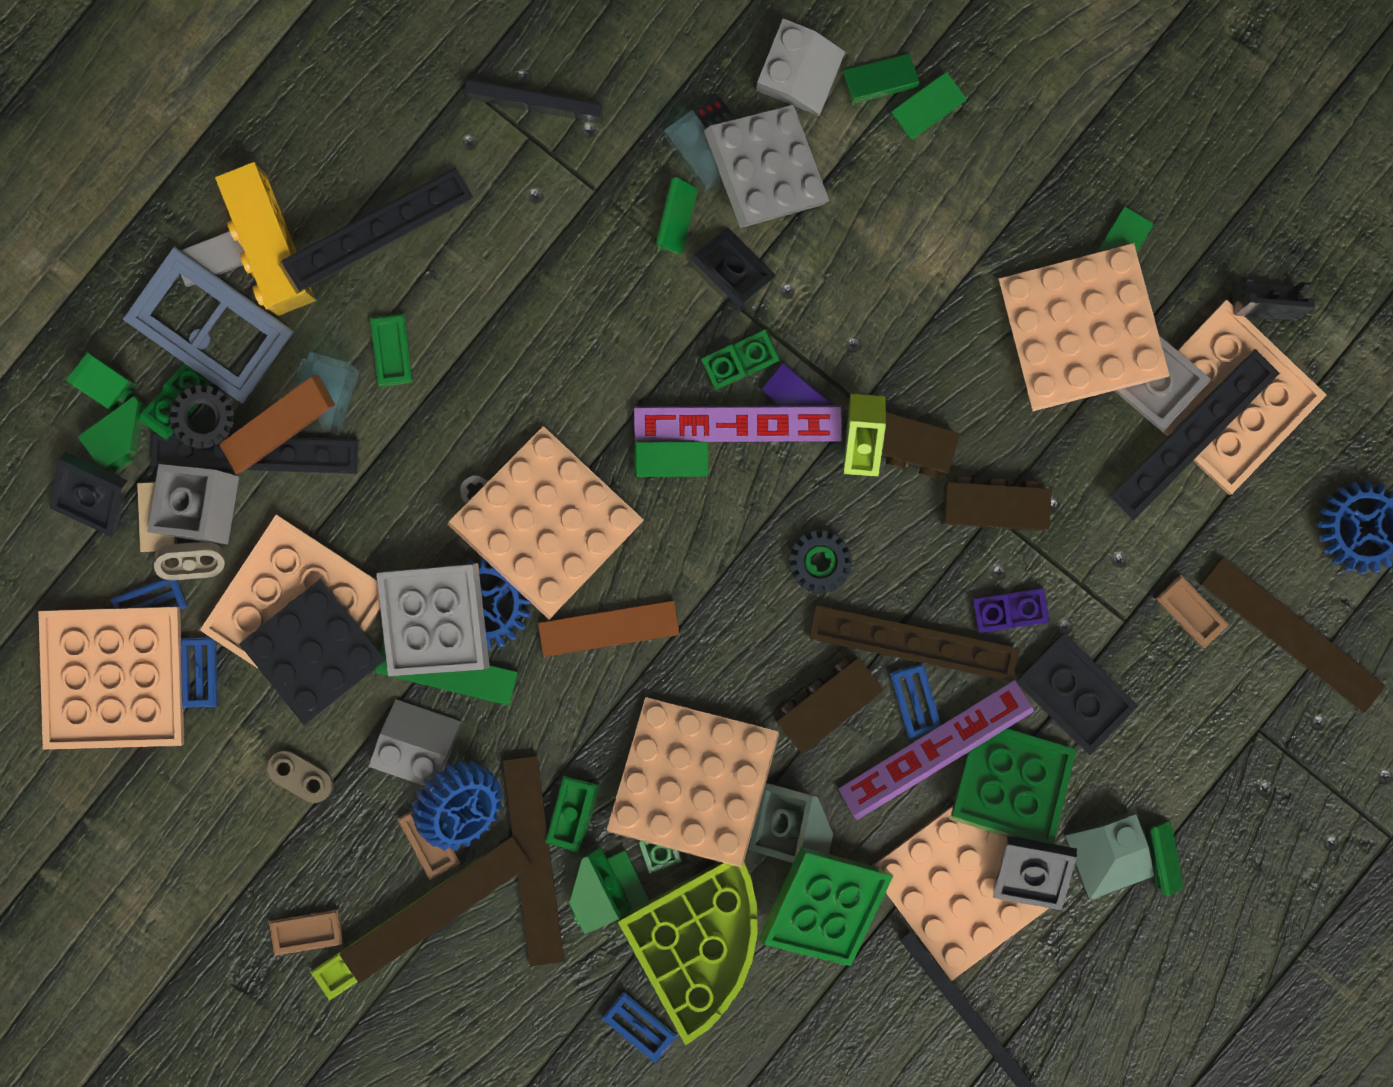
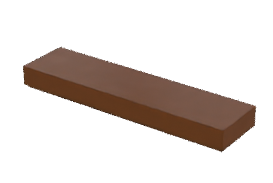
M319 375L312 376L219 445L235 473L244 472L336 405Z
M674 601L538 623L543 657L680 635Z

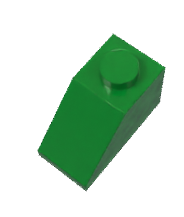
M88 352L66 379L71 385L113 411L134 396L135 393L132 390L137 385L106 360Z
M133 396L78 436L100 468L109 472L114 470L115 473H118L133 462L131 457L138 452L142 422L139 420L140 413L145 409L146 405L142 399Z
M601 847L582 858L569 902L573 918L581 926L584 934L620 919L631 910Z

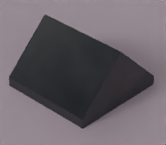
M729 228L722 231L690 258V266L738 313L776 276Z

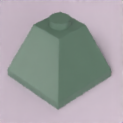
M766 783L754 823L749 850L791 863L794 862L800 847L829 854L833 832L818 797Z
M1127 811L1065 834L1069 847L1077 848L1075 864L1089 900L1154 876L1149 847L1137 815L1133 812Z

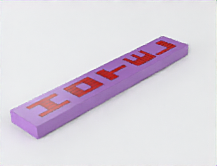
M842 405L635 406V442L842 441Z
M1014 680L843 785L838 790L851 813L858 820L1034 712V709Z

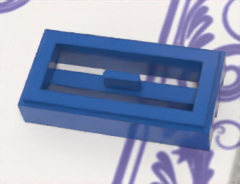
M162 579L110 599L113 608H122L121 603L171 585L173 591L129 608L152 607L176 598L177 603L168 607H180V610L189 607L183 596V590L180 588L179 580Z
M212 638L181 639L182 708L217 707L216 641ZM189 645H195L196 700L190 699ZM203 645H207L208 700H204Z
M923 663L890 672L908 739L924 736L940 727L941 723ZM914 673L919 675L932 726H926L912 678ZM904 676L920 728L915 731L899 680L900 677Z
M626 991L620 994L619 998L602 1016V1020L654 1063L677 1037V1034ZM623 1003L628 1004L663 1033L666 1039L663 1041L623 1008ZM617 1012L658 1046L657 1050H652L613 1017L614 1014Z

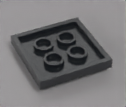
M323 579L315 582L239 643L303 725L308 724L386 661V657Z

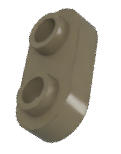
M212 542L165 545L159 548L154 555V570L159 577L165 580L214 577L221 573L225 565L223 549Z
M285 750L278 752L268 762L267 772L270 779L307 802H321L327 799L333 791L334 782L330 773L293 751ZM281 762H286L290 766V772L287 775H283L279 771ZM311 779H315L320 783L318 792H313L309 789Z

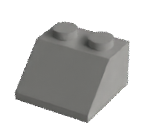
M783 18L758 79L756 91L820 116L845 51L816 31Z
M158 464L147 532L228 545L239 476L213 469Z
M395 699L380 732L369 767L425 786L423 779L431 780L435 776L434 770L439 772L444 770L461 721Z

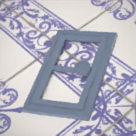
M173 247L123 318L125 322L242 404L294 333L292 329L176 247ZM179 274H182L221 302L204 327L194 330L190 334L189 342L151 316ZM226 307L268 335L239 377L200 351L210 345L211 337L209 331Z

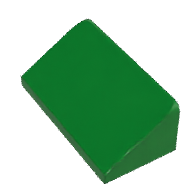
M910 54L843 70L851 104L918 88L919 79Z
M676 177L671 179L656 245L659 250L682 254L697 189Z
M563 776L545 843L575 852L583 850L600 784Z
M1164 821L1148 824L1145 829L1157 892L1165 897L1171 896L1183 888L1172 823Z

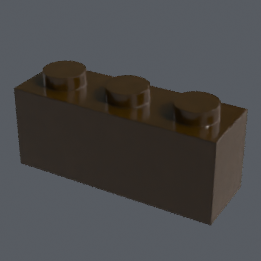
M886 412V426L881 457L887 458L886 465L905 470L906 464L920 468L918 474L938 479L939 474L946 475L949 473L960 433Z
M953 477V483L947 482L944 484L942 525L1049 531L1052 489L1043 488V482L1022 481V487L1008 486V480L988 479L987 485L974 484V478Z
M848 656L832 668L835 673L825 682L821 677L805 689V692L808 694L798 703L792 699L777 711L780 717L775 721L802 755L884 691L859 657L854 658L852 661Z

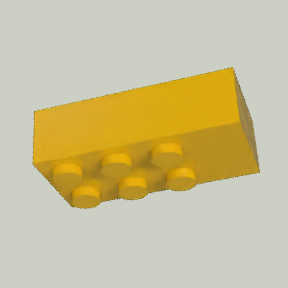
M253 162L215 177L232 219L227 221L229 231L234 241L238 240L244 249V252L240 254L242 264L246 272L251 273L257 282V285L252 286L259 305H264L266 310L269 309L279 316L315 302L316 298L312 288L310 287L296 294L278 265L280 261L295 254L297 250L267 174Z

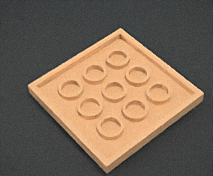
M1134 243L999 279L1032 411L1169 377L1167 363Z
M1225 300L1177 350L1210 377V382L1163 433L1168 436L1252 350L1256 349L1280 374L1193 460L1228 495H1231L1323 400L1326 394L1246 317L1234 316L1233 305L1228 300Z
M543 426L449 521L448 526L550 620L636 530L644 519Z
M275 515L200 631L258 668L239 643L319 579H323L366 632L381 610L377 579L281 516Z
M180 607L38 611L43 750L184 745Z
M645 697L607 831L742 868L779 732Z
M953 805L872 865L887 869L893 875L886 891L887 895L951 981L1049 909L993 898V888L1007 837L950 820Z

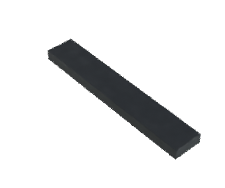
M454 168L283 259L278 265L296 294H299L469 202L473 196L457 169Z
M1256 349L1252 350L1107 497L1132 521L1135 520L1280 373Z
M156 432L151 433V467H158V464L203 469L233 470L219 444L209 448L196 449L184 445L182 441L175 437L174 433L167 441ZM228 435V436H227L225 439H223L221 442H223L224 440H226V439H227L228 437H230L231 435ZM291 437L249 467L247 471L358 475L359 440Z
M907 928L900 933L899 939L1014 1084L1017 1087H1035L910 929Z

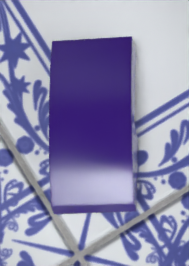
M782 363L762 389L778 405H836L818 388L811 386L789 365Z
M1045 588L973 599L979 633L1050 622Z

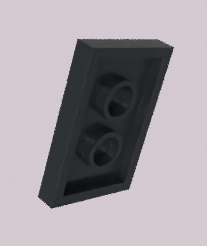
M1062 633L1016 680L1019 687L1088 755H1091L1138 707L1065 633Z

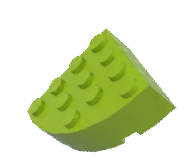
M745 861L742 868L717 862L618 919V924L685 1046L709 1030L728 1009L733 999L736 998L743 987L753 961L758 934L757 903L751 875Z

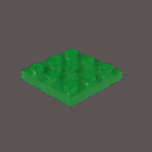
M1011 729L1003 730L967 753L950 820L1005 837L1012 836L1054 844L1077 750Z
M800 847L762 929L759 940L765 946L851 966L893 875L884 868Z

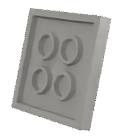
M794 105L711 125L704 130L740 228L818 207L829 202Z
M478 563L376 573L388 676L482 670L490 667Z

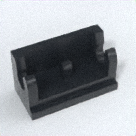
M1243 277L1239 281L1232 282L1234 316L1297 321L1315 308L1314 298L1304 299L1305 291L1311 287L1310 282H1300L1296 286L1253 282L1254 279L1252 277Z

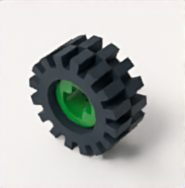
M824 530L813 531L802 536L793 546L790 554V569L794 579L802 588L812 593L825 594L837 590L838 587L846 582L851 571L852 556L847 544L838 535ZM825 553V558L831 560L830 567L826 571L818 572L817 567L811 565V558L814 554Z

